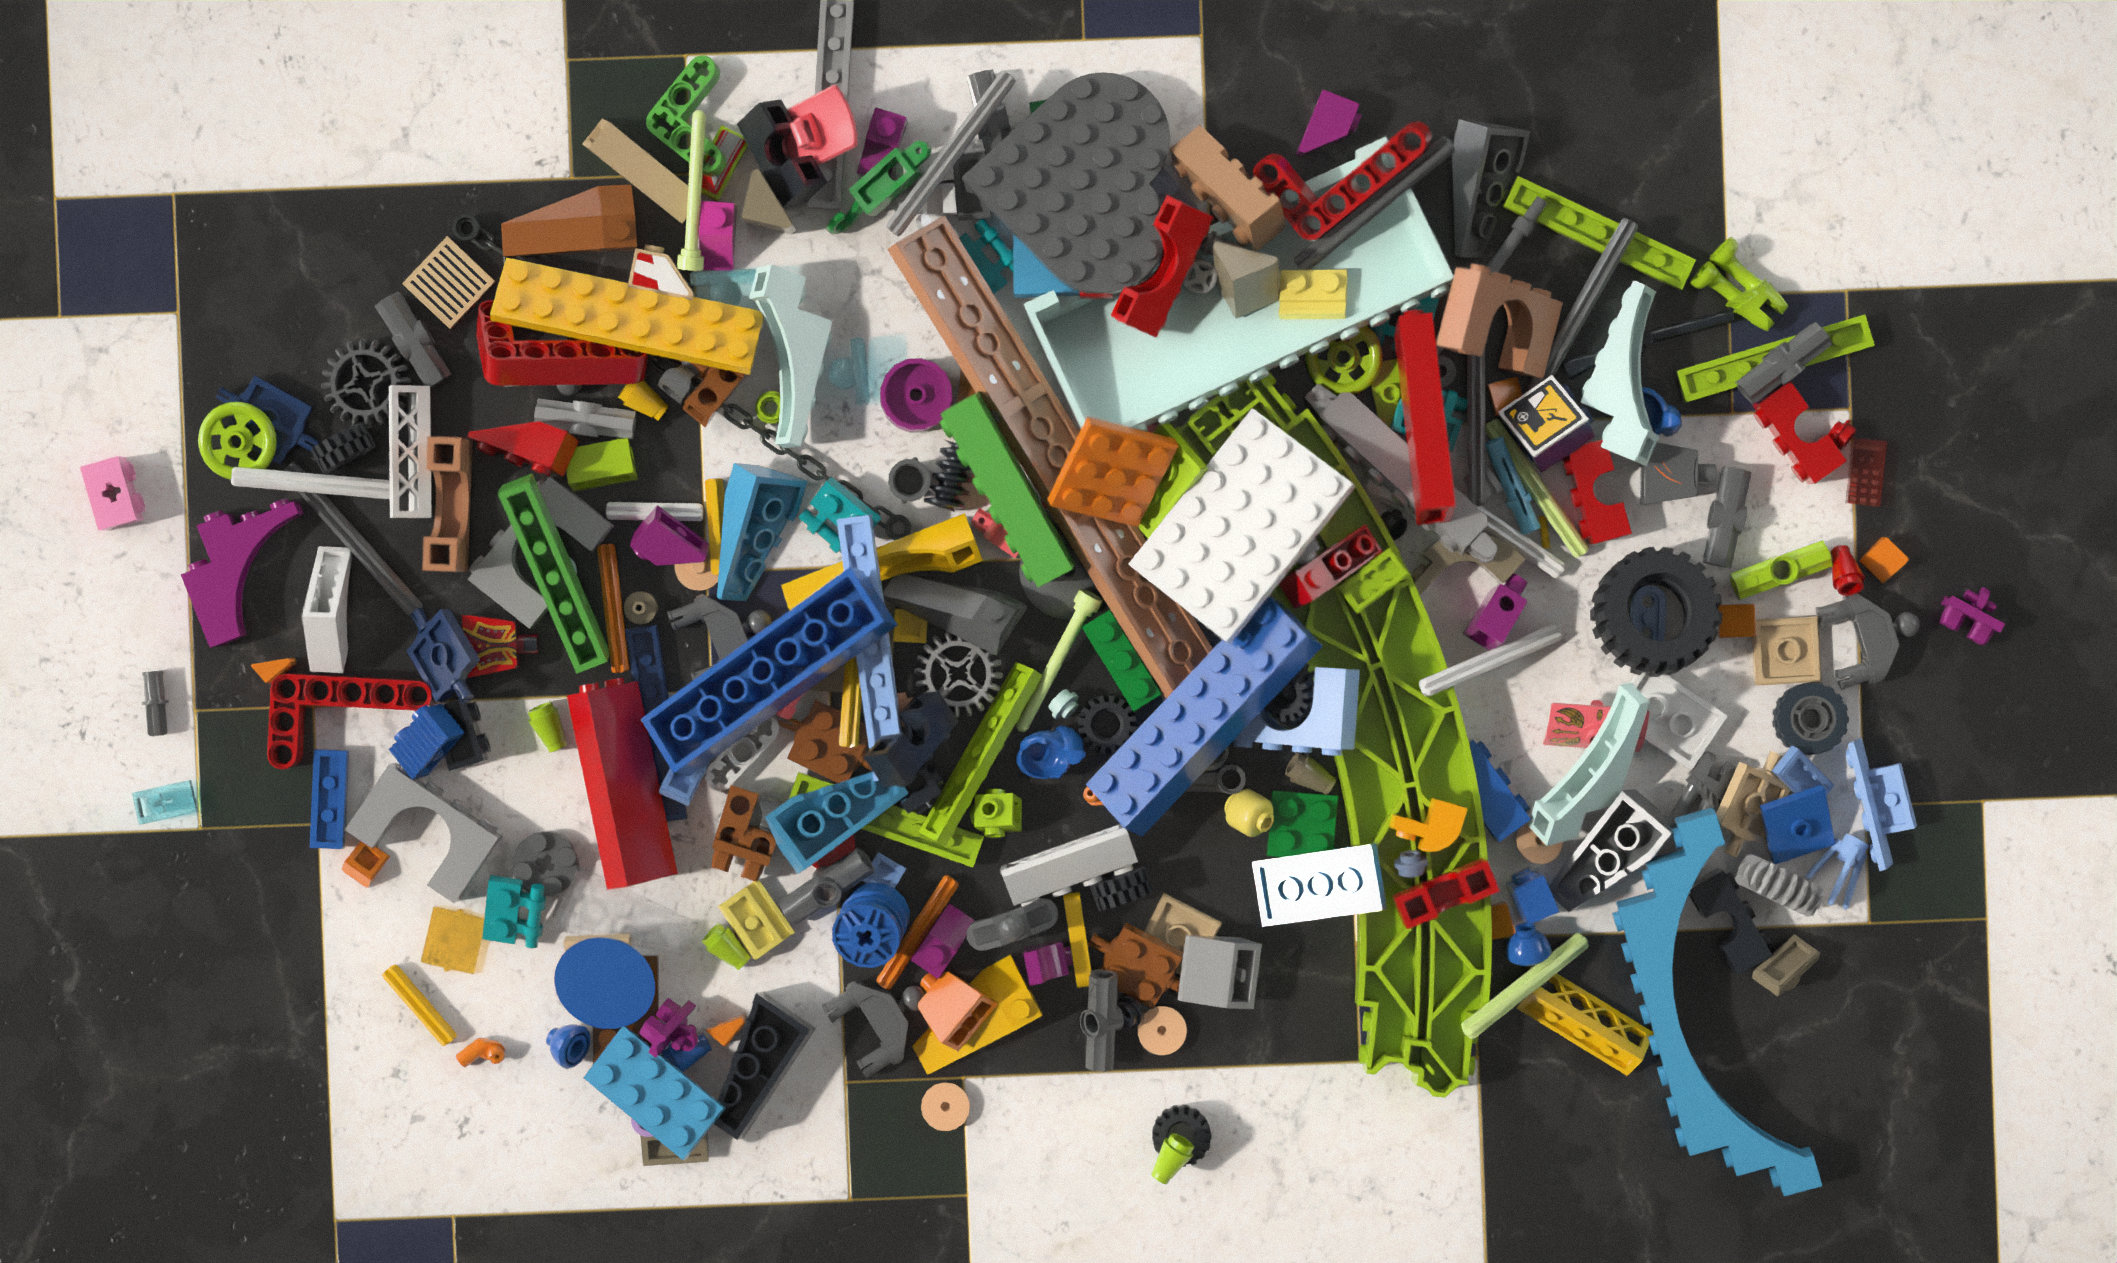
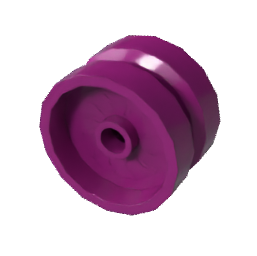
M923 358L906 359L895 364L885 375L880 388V403L886 418L896 428L909 433L926 432L937 427L943 419L941 413L949 408L952 402V385L946 373L936 363ZM913 389L916 392L921 391V400L913 401L910 398V392Z

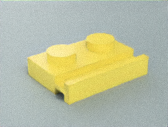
M1281 270L1279 318L1346 319L1347 270Z
M759 879L757 882L753 881L718 906L754 960H757L795 933Z

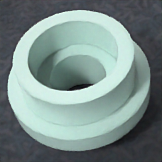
M1067 689L1061 691L1048 707L1053 712L1052 716L1056 720L1061 717L1064 719L1069 718L1079 706L1076 703L1078 695L1075 692L1070 693Z

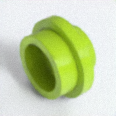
M767 391L757 398L755 412L761 421L768 424L779 422L780 393ZM771 401L775 402L778 406L777 411L773 414L767 413L765 409L766 404Z

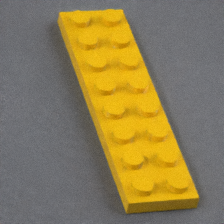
M506 258L490 313L491 321L748 375L751 374L764 321V315L761 311L697 297L689 300L683 297L655 293L650 290L630 288L628 283L511 258Z

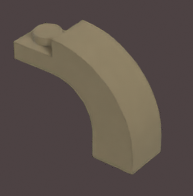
M1490 535L1488 536L1492 539V542L1495 541L1498 550L1493 558V562L1491 561L1486 565L1479 562L1478 559H1475L1467 551L1462 556L1457 551L1454 553L1450 552L1438 540L1420 553L1429 564L1425 566L1421 563L1410 575L1419 595H1421L1442 571L1454 563L1461 561L1475 563L1486 570L1498 583H1504L1526 559L1512 546Z

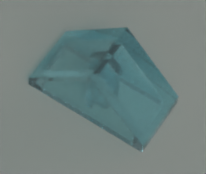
M191 780L132 793L139 825L198 812Z

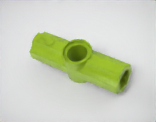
M1820 540L1729 573L1730 583L1738 600L1833 567L1832 558L1824 541ZM1779 561H1783L1788 568L1787 575L1783 579H1778L1773 570L1775 564Z

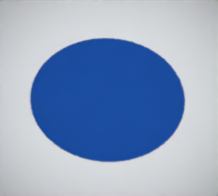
M597 937L580 941L565 951L555 969V990L564 1008L579 1021L596 1028L616 1029L628 1026L639 1020L648 1011L654 999L655 979L650 965L636 949L616 939Z

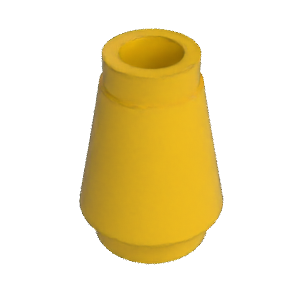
M644 380L636 384H626L618 398L624 401V406L651 418L653 417L657 421L669 406Z

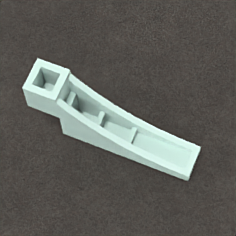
M771 264L757 267L749 299L757 303L761 313L764 315L763 318L776 353L780 379V414L775 445L784 448L801 447V443L805 440L808 433L806 423L809 412L814 407L816 401V394L814 392L817 380L821 377L824 369V363L822 362L824 352L832 338V332L830 331L832 320L798 309L805 297L806 290L804 284L806 277Z
M1633 281L1631 287L1623 295V306L1618 317L1612 321L1609 327V338L1605 347L1597 354L1595 360L1596 367L1591 379H1588L1583 386L1581 403L1613 417L1612 422L1604 429L1602 448L1647 466L1659 435L1655 434L1652 430L1644 404L1641 385V350L1648 313L1656 291L1644 284Z
M1631 682L1619 686L1604 723L1580 759L1542 799L1535 801L1528 826L1546 846L1578 838L1585 814L1610 807L1621 793L1650 701Z

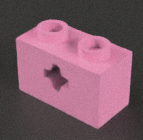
M116 456L80 467L98 530L107 531L144 520L142 512H145V504L142 495L135 491L133 481L136 480V473L131 461L127 462L126 457ZM114 487L120 488L121 493L117 494L116 498H111L109 492L114 491Z

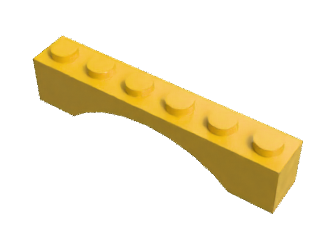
M965 513L876 548L881 581L900 574L916 571H945L953 573L983 561ZM843 561L782 584V590L789 611L844 571Z

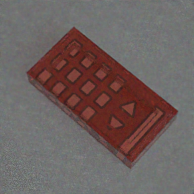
M1852 438L1846 504L1880 507L1887 441Z

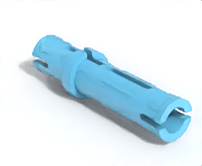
M1497 437L1486 442L1485 448L1488 451L1507 497L1505 503L1508 509H1512L1521 534L1533 532L1540 528V523L1537 521L1530 504L1531 495L1529 492H1525L1504 442V437Z

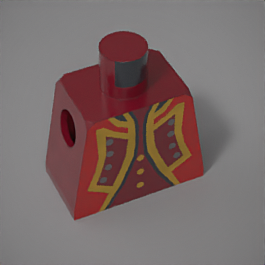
M462 615L463 632L480 659L467 675V678L521 667V654L539 653L538 634H520L519 621L477 615Z

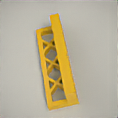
M1557 973L1547 980L1554 984L1557 993L1552 994L1539 987L1516 1007L1627 1076L1643 1061L1649 1046L1648 1036L1653 1035L1651 1030ZM1575 997L1580 1000L1585 1010L1580 1011L1573 1007L1569 998ZM1603 1014L1608 1017L1613 1027L1607 1028L1602 1025L1597 1015ZM1631 1031L1642 1038L1639 1047L1628 1040L1625 1032Z

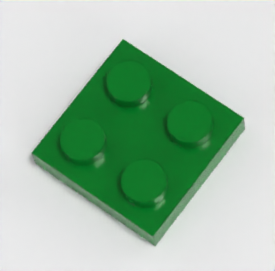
M1272 790L1271 803L1273 805L1274 821L1268 831L1267 856L1286 857L1333 850L1338 796Z

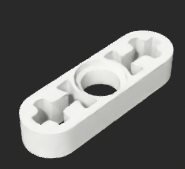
M774 715L769 718L773 723L770 727L773 731L772 735L769 736L765 733L757 740L763 743L760 749H758L752 739L744 736L724 750L711 763L705 772L706 783L711 789L724 791L730 788L773 742L780 732L779 721ZM759 726L750 732L752 736L759 730ZM744 742L751 747L752 755L749 760L739 761L734 757L733 749L736 744ZM727 755L730 762L741 769L736 773L734 768H731L726 774L728 782L725 784L721 781L716 784L713 781L715 774L712 771L714 768L720 771L728 764L722 760Z

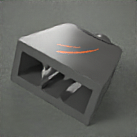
M1657 442L1647 466L1640 464V504L1696 497L1698 495V483H1716V464H1698V450Z

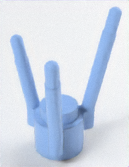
M1845 834L1842 841L1835 838V845H1832L1805 875V878L1810 880L1838 852L1839 854L1836 859L1844 863V866L1827 903L1828 905L1834 904L1851 867H1853L1842 905L1845 910L1849 908L1862 865L1867 858L1865 853L1869 847L1865 842L1849 834Z

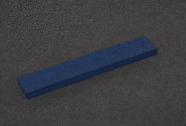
M658 625L625 629L633 682L638 681L645 715L669 699ZM649 734L659 786L661 787L670 767ZM662 795L667 822L688 819L685 804Z

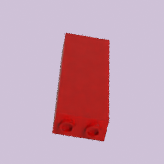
M1410 310L1398 317L1394 339L1417 525L1446 523L1451 521L1456 504L1432 313H1423V310Z
M623 677L604 681L605 688L599 689L598 683L578 686L580 693L567 695L607 890L629 887L678 874L662 795L659 793L660 786L649 733L641 720L645 714L638 681L624 683Z

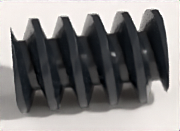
M945 440L951 447L940 448L939 452L947 457V459L936 460V465L943 472L932 473V478L939 482V485H930L929 491L935 497L924 498V502L955 512V508H965L966 504L958 497L969 495L970 491L963 487L962 484L973 483V478L966 473V471L972 469L970 466L965 467L961 463L956 452L959 449L958 444Z

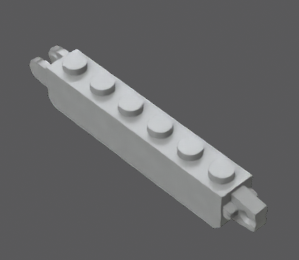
M1317 384L1305 396L1304 401L1318 417V423L1331 441L1335 440L1344 448L1343 454L1352 463H1360L1368 470L1367 476L1376 485L1387 487L1392 492V499L1404 509L1409 507L1415 513L1407 443L1351 392L1340 393L1337 397L1320 384ZM1454 487L1456 507L1451 521L1421 526L1428 531L1432 528L1441 537L1439 539L1441 544L1450 552L1454 553L1457 551L1462 556L1467 551L1475 559H1478L1479 562H1482V564L1485 563L1486 565L1491 561L1493 562L1498 548L1495 541L1492 542V539L1485 533L1487 516Z

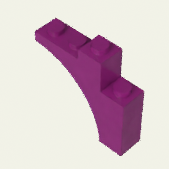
M288 498L270 504L271 510L259 515L258 510L240 516V523H237L234 514H224L222 510L204 516L205 522L196 525L211 563H208L207 559L188 565V572L180 575L210 648H217L247 636L243 621L242 599L249 568L261 547L276 531L293 519L304 515L300 502H289Z

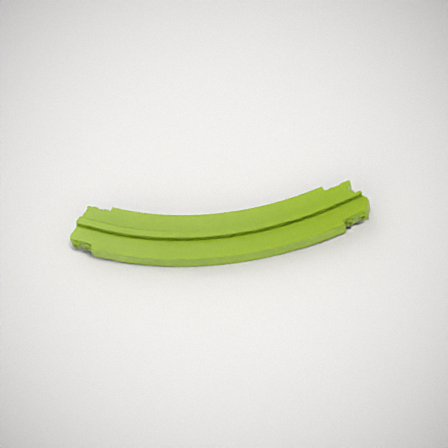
M1269 371L1267 377L1257 382L1251 383L1250 380L1238 384L1239 389L1229 395L1221 397L1218 394L1187 419L1188 422L1181 428L1179 426L1175 428L1178 434L1207 466L1253 408L1355 486L1353 491L1317 534L1316 539L1320 549L1315 551L1316 554H1319L1366 524L1382 551L1391 547L1406 567L1384 522L1348 463L1308 408L1298 416L1295 415L1293 411L1297 408L1286 393L1280 396L1273 387L1276 380ZM1298 562L1294 564L1288 573L1296 569L1300 564ZM1358 570L1315 600L1296 609L1293 608L1278 584L1270 595L1283 603L1322 644V648L1307 662L1310 665L1307 671L1309 673L1313 670L1315 671V667L1360 670L1354 749H1342V755H1334L1345 803L1351 847L1376 843L1387 909L1357 914L1355 1003L1358 1006L1370 1007V1012L1364 1011L1362 1031H1367L1366 1044H1360L1358 1063L1363 1064V1070L1366 1074L1372 1075L1379 1072L1389 1062L1402 1063L1406 1069L1412 1072L1411 1080L1416 1086L1428 1090L1433 1097L1446 1098L1459 1085H1468V1076L1473 1077L1475 1071V1057H1471L1472 1044H1477L1479 1035L1475 1039H1470L1463 1033L1461 1025L1489 1002L1492 961L1491 895L1470 904L1464 903L1447 909L1438 914L1437 918L1410 929H1406L1403 926L1391 895L1480 858L1488 861L1477 778L1454 686L1431 696H1424L1419 686L1420 680L1447 669V665L1427 611L1410 574L1358 614H1356L1337 588V586ZM1432 798L1466 807L1467 812L1459 836L1451 845L1439 851H1421L1418 849L1420 836L1416 835L1415 841L1395 836L1397 830L1389 827L1393 814L1425 823ZM1419 851L1420 855L1427 857L1428 865L1425 867L1423 875L1403 877L1399 875L1398 869L1395 868L1394 860L1400 857L1402 852Z

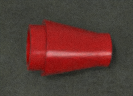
M1840 545L1834 547L1830 551L1833 566V588L1842 596H1851L1859 593L1864 588L1865 576L1852 556L1849 546Z

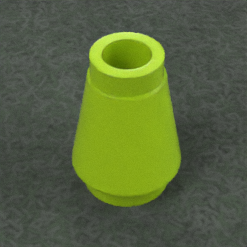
M552 701L540 704L527 712L530 717L528 720L529 724L545 747H547L549 753L567 745L558 707L554 708Z
M717 923L702 940V943L706 946V951L734 966L737 970H740L751 957L728 926L724 927L720 923Z
M1172 1133L1169 1138H1165L1154 1169L1151 1172L1152 1177L1160 1183L1168 1184L1170 1179L1193 1157L1191 1152L1194 1149V1145L1185 1137L1176 1133Z

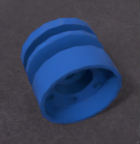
M869 882L857 886L848 894L832 927V941L837 952L847 962L858 967L874 968L886 964L895 956L909 924L910 910L905 898L896 889L884 883Z

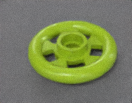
M1366 325L1359 328L1360 333L1350 338L1349 341L1336 342L1333 340L1329 342L1330 349L1327 354V360L1318 359V353L1311 355L1310 351L1305 353L1306 369L1316 385L1320 384L1336 396L1340 393L1348 392L1356 395L1372 385L1379 375L1383 361L1382 347L1374 331ZM1361 341H1365L1369 349V354L1360 357L1359 349L1356 346ZM1342 351H1347L1350 355L1347 363H1342L1339 360V354ZM1360 365L1365 370V373L1359 379L1354 380L1349 373ZM1330 367L1334 371L1341 373L1337 382L1325 376Z
M228 402L216 407L205 417L199 430L198 444L201 456L207 466L219 476L231 480L234 467L225 464L227 455L240 458L238 467L266 469L275 455L277 439L274 426L264 412L248 403ZM234 415L237 425L225 428L222 419ZM251 420H253L261 430L255 436H253L252 432L247 427H245L246 424L249 423ZM212 435H221L220 443L222 449L213 450ZM234 435L239 436L241 439V445L238 448L233 446L231 442ZM254 444L262 449L256 461L248 457Z

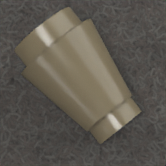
M1299 752L1296 753L1285 771V775L1290 777V782L1326 795L1332 790L1336 782V778L1307 753L1304 755Z

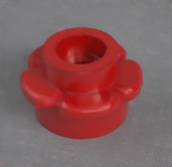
M1847 420L1845 423L1837 421L1828 433L1841 451L1847 446L1857 431L1855 427L1850 425V420Z

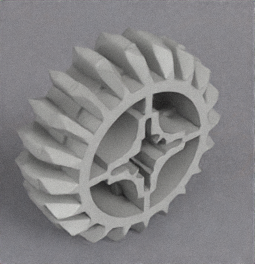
M945 631L946 642L942 643L941 639L936 635L933 637V641L937 645L935 649L928 644L923 646V649L930 653L928 658L921 655L917 657V661L925 663V669L915 668L914 673L918 675L924 674L925 680H919L915 684L916 687L927 686L928 690L923 693L939 691L948 706L954 707L953 713L956 718L960 715L961 707H965L967 716H972L971 705L976 704L978 710L983 711L985 708L980 701L983 697L990 703L994 701L993 696L987 692L989 688L994 691L1000 690L1001 687L998 684L992 683V679L1003 678V673L993 672V667L1001 665L1002 662L1000 659L991 662L989 656L994 654L988 651L985 652L982 648L960 637L952 639V633ZM952 646H965L972 649L963 660L958 662L950 660L941 653L944 649ZM979 655L986 667L984 686L979 684L971 676L970 672L972 664ZM970 659L969 664L966 666L968 671L965 673L968 674L967 679L973 684L971 685L966 680L958 679L948 687V683L952 680L950 675L953 673H949L950 667L945 662L958 668ZM934 660L947 673V679L939 690L934 686L931 676ZM958 685H964L976 693L975 696L967 700L957 701L946 698L949 692Z
M1746 855L1737 869L1738 873L1735 880L1739 885L1807 917L1814 916L1823 901L1821 899L1825 891L1821 886L1755 855Z

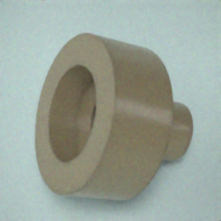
M639 591L632 593L626 599L624 612L631 622L646 624L656 617L658 604L650 593ZM639 605L642 606L641 611L638 610Z

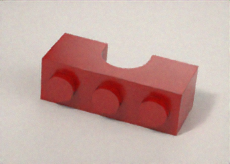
M1791 381L1779 385L1752 405L1756 410L1753 413L1756 421L1763 429L1769 428L1775 437L1772 440L1775 448L1782 456L1788 455L1794 464L1791 469L1800 482L1806 481L1808 485L1816 484L1847 462L1828 434L1820 436L1811 443L1802 441L1796 435L1794 429L1796 418L1808 409L1809 406Z
M1602 439L1583 444L1561 459L1565 476H1571L1574 487L1569 489L1574 508L1579 507L1582 520L1578 521L1580 534L1583 540L1588 539L1589 544H1596L1632 534L1624 502L1605 505L1596 499L1593 492V485L1597 477L1603 473L1615 470L1610 451L1601 447Z
M1480 858L1395 893L1391 897L1403 926L1406 929H1410L1437 918L1438 914L1447 909L1464 903H1473L1500 890L1488 861Z

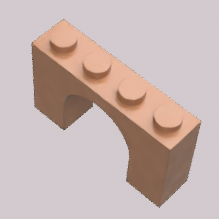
M1471 264L1470 269L1456 267L1436 345L1457 353L1482 357L1492 318L1497 309L1504 304L1508 317V329L1498 367L1518 375L1543 379L1563 302L1550 298L1552 294L1550 291L1539 288H1532L1530 290L1531 284L1517 280H1512L1511 283V276L1492 272L1490 275L1491 269L1481 265Z
M428 437L426 470L434 473L436 509L432 534L430 537H424L423 570L468 572L473 441L452 437Z

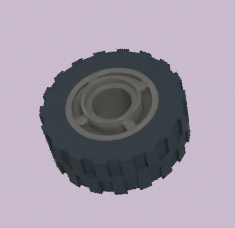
M1811 682L1798 684L1791 689H1787L1783 693L1784 695L1776 701L1777 705L1772 713L1774 715L1772 725L1775 727L1777 738L1783 742L1782 744L1786 748L1794 746L1804 755L1822 754L1832 750L1835 745L1842 741L1843 735H1846L1848 730L1846 727L1847 723H1849V717L1847 716L1848 708L1843 703L1841 695L1835 693L1834 689L1830 686L1826 687L1822 683ZM1807 710H1812L1817 715V723L1813 728L1808 727L1804 723L1803 718Z

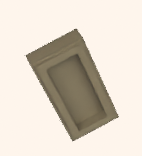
M1794 934L1772 954L1773 956L1766 959L1753 971L1752 979L1776 996H1779L1784 991H1789L1797 986L1801 975L1819 960L1820 952Z

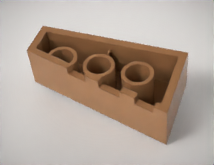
M1201 125L1169 149L1173 161L1170 165L1173 171L1181 179L1186 177L1192 183L1191 189L1201 201L1207 199L1213 206L1211 209L1221 223L1228 222L1234 228L1232 232L1243 246L1248 244L1257 252L1286 229L1280 199L1274 194L1268 196L1264 190L1263 183L1256 177L1250 180L1244 166L1236 158L1231 161L1227 160L1229 155L1226 149Z

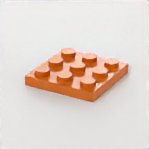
M1087 417L1053 486L1048 501L1052 507L1138 527L1179 445L1175 438Z

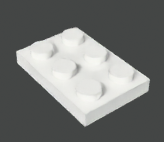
M1643 672L1640 675L1635 674L1631 683L1650 701L1648 707L1649 721L1645 740L1689 770H1692L1728 715L1665 673L1659 677H1649L1647 672Z

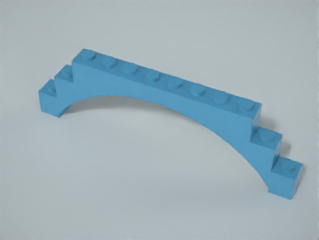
M1713 807L1674 818L1676 828L1672 829L1674 832L1672 836L1676 848L1683 847V849L1654 857L1647 862V870L1642 871L1646 889H1653V891L1616 901L1618 911L1612 913L1617 931L1624 930L1627 942L1621 944L1626 963L1633 961L1636 973L1631 974L1630 977L1635 994L1642 992L1645 1002L1639 1008L1644 1025L1651 1023L1654 1035L1648 1036L1653 1056L1660 1054L1663 1066L1657 1067L1661 1084L1662 1086L1669 1085L1671 1097H1667L1666 1101L1671 1117L1677 1116L1680 1127L1675 1128L1680 1148L1686 1146L1690 1156L1727 1146L1722 1148L1727 1168L1733 1166L1737 1176L1769 1168L1773 1187L1780 1186L1784 1196L1821 1187L1822 1182L1810 1147L1800 1149L1779 1140L1753 1125L1734 1110L1701 1072L1687 1047L1679 1025L1673 993L1672 966L1674 942L1682 910L1700 870L1716 847L1725 845L1717 814Z

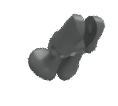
M1706 751L1694 768L1688 772L1689 777L1686 779L1688 784L1673 810L1669 814L1663 815L1671 829L1676 828L1674 818L1689 814L1699 795L1702 801L1697 811L1711 807L1717 811L1735 773L1736 766L1726 761L1716 779H1713L1708 774L1715 762L1716 754Z

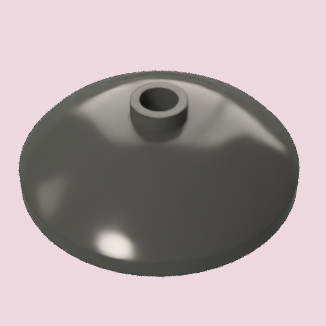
M1054 523L1053 525L1075 562L1074 575L1066 577L1063 574L1037 587L1034 581L1029 582L1021 569V565L1024 564L1021 559L1019 569L1020 580L1026 596L1036 608L1055 618L1071 619L1075 612L1073 608L1075 602L1073 600L1080 588L1099 596L1103 600L1100 607L1105 604V600L1057 523Z

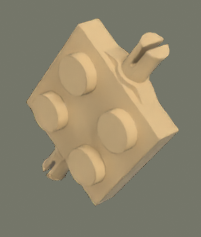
M1770 751L1763 768H1753L1739 762L1716 812L1719 825L1725 827L1729 833L1733 834L1724 851L1725 853L1737 858L1745 840L1756 841L1766 846L1767 841L1760 805L1786 797L1791 791L1772 772L1782 759V755Z

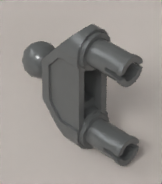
M705 594L697 595L693 603L667 611L669 620L683 616L682 619L671 623L674 631L701 620L703 623H706L719 657L718 662L749 640L748 634L757 635L772 624L771 616L764 610L751 612L747 617V621L743 622L738 612ZM714 665L691 672L692 680L698 678Z
M1858 594L1844 596L1842 601L1816 607L1817 616L1831 613L1830 616L1818 619L1822 628L1847 619L1852 621L1861 649L1862 663L1835 670L1836 678L1841 679L1850 676L1847 679L1837 681L1840 690L1867 681L1870 684L1881 683L1887 675L1900 646L1896 635L1899 634L1901 637L1909 638L1916 635L1920 628V621L1914 613L1903 612L1892 622L1889 613Z
M1043 898L987 919L976 920L967 929V941L974 949L988 950L1027 938L1052 927L1057 921L1058 909L1054 902Z
M852 981L845 987V992L822 1005L825 1013L838 1007L828 1016L832 1023L856 1007L861 1009L880 1038L881 1046L856 1060L860 1069L873 1063L863 1069L862 1073L867 1079L890 1063L898 1065L903 1062L909 1018L905 1012L907 1010L919 1011L918 1002L926 994L921 987H907L898 1001L891 991L863 982Z

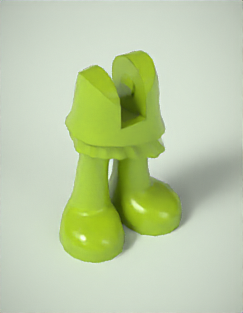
M1730 236L1714 251L1709 259L1745 287L1746 291L1741 292L1732 285L1710 261L1706 262L1697 271L1690 283L1698 289L1711 287L1729 300L1725 306L1734 308V313L1743 316L1760 329L1768 331L1774 325V322L1760 309L1761 305L1765 302L1779 314H1783L1789 306L1775 290L1772 283L1769 284L1766 278L1760 280L1739 262L1735 256L1738 250V242Z

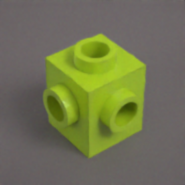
M987 789L985 794L975 795V804L971 805L970 808L971 822L975 828L990 838L1004 837L1005 832H1021L1022 799L1014 793H1005V790Z

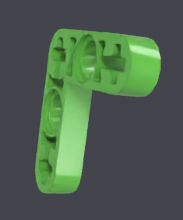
M704 55L697 56L690 61L649 112L646 119L649 131L689 164L691 147L686 150L680 149L678 145L679 140L685 134H692V127L686 121L720 78L719 66L710 57ZM701 67L710 72L707 77L700 75L698 72ZM690 79L699 86L697 90L688 83ZM682 90H689L691 92L689 102L685 105H677V94ZM660 118L666 120L675 129L672 134L659 126L657 122ZM705 138L704 152L713 157L716 162L714 165H710L703 160V175L715 177L724 171L727 160L724 153Z

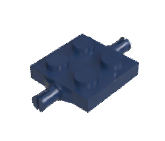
M254 375L248 388L239 396L224 387L219 392L230 399L221 394L216 395V400L223 403H248L267 415L274 426L277 439L276 452L272 461L279 465L284 464L290 451L297 444L311 451L314 446L309 443L315 446L321 443V441L304 433L306 422L314 407ZM231 415L225 428L237 425L234 415ZM253 420L245 426L252 432L253 436L261 431ZM234 435L232 437L233 439L241 443V439L239 436ZM254 444L253 450L261 454L262 449Z
M422 608L413 610L410 616L418 627V633L415 641L408 648L407 653L422 679L429 686L433 698L436 702H446L455 691L462 704L470 702L474 695L465 682L467 675L480 659L450 609H440L434 618L429 621Z

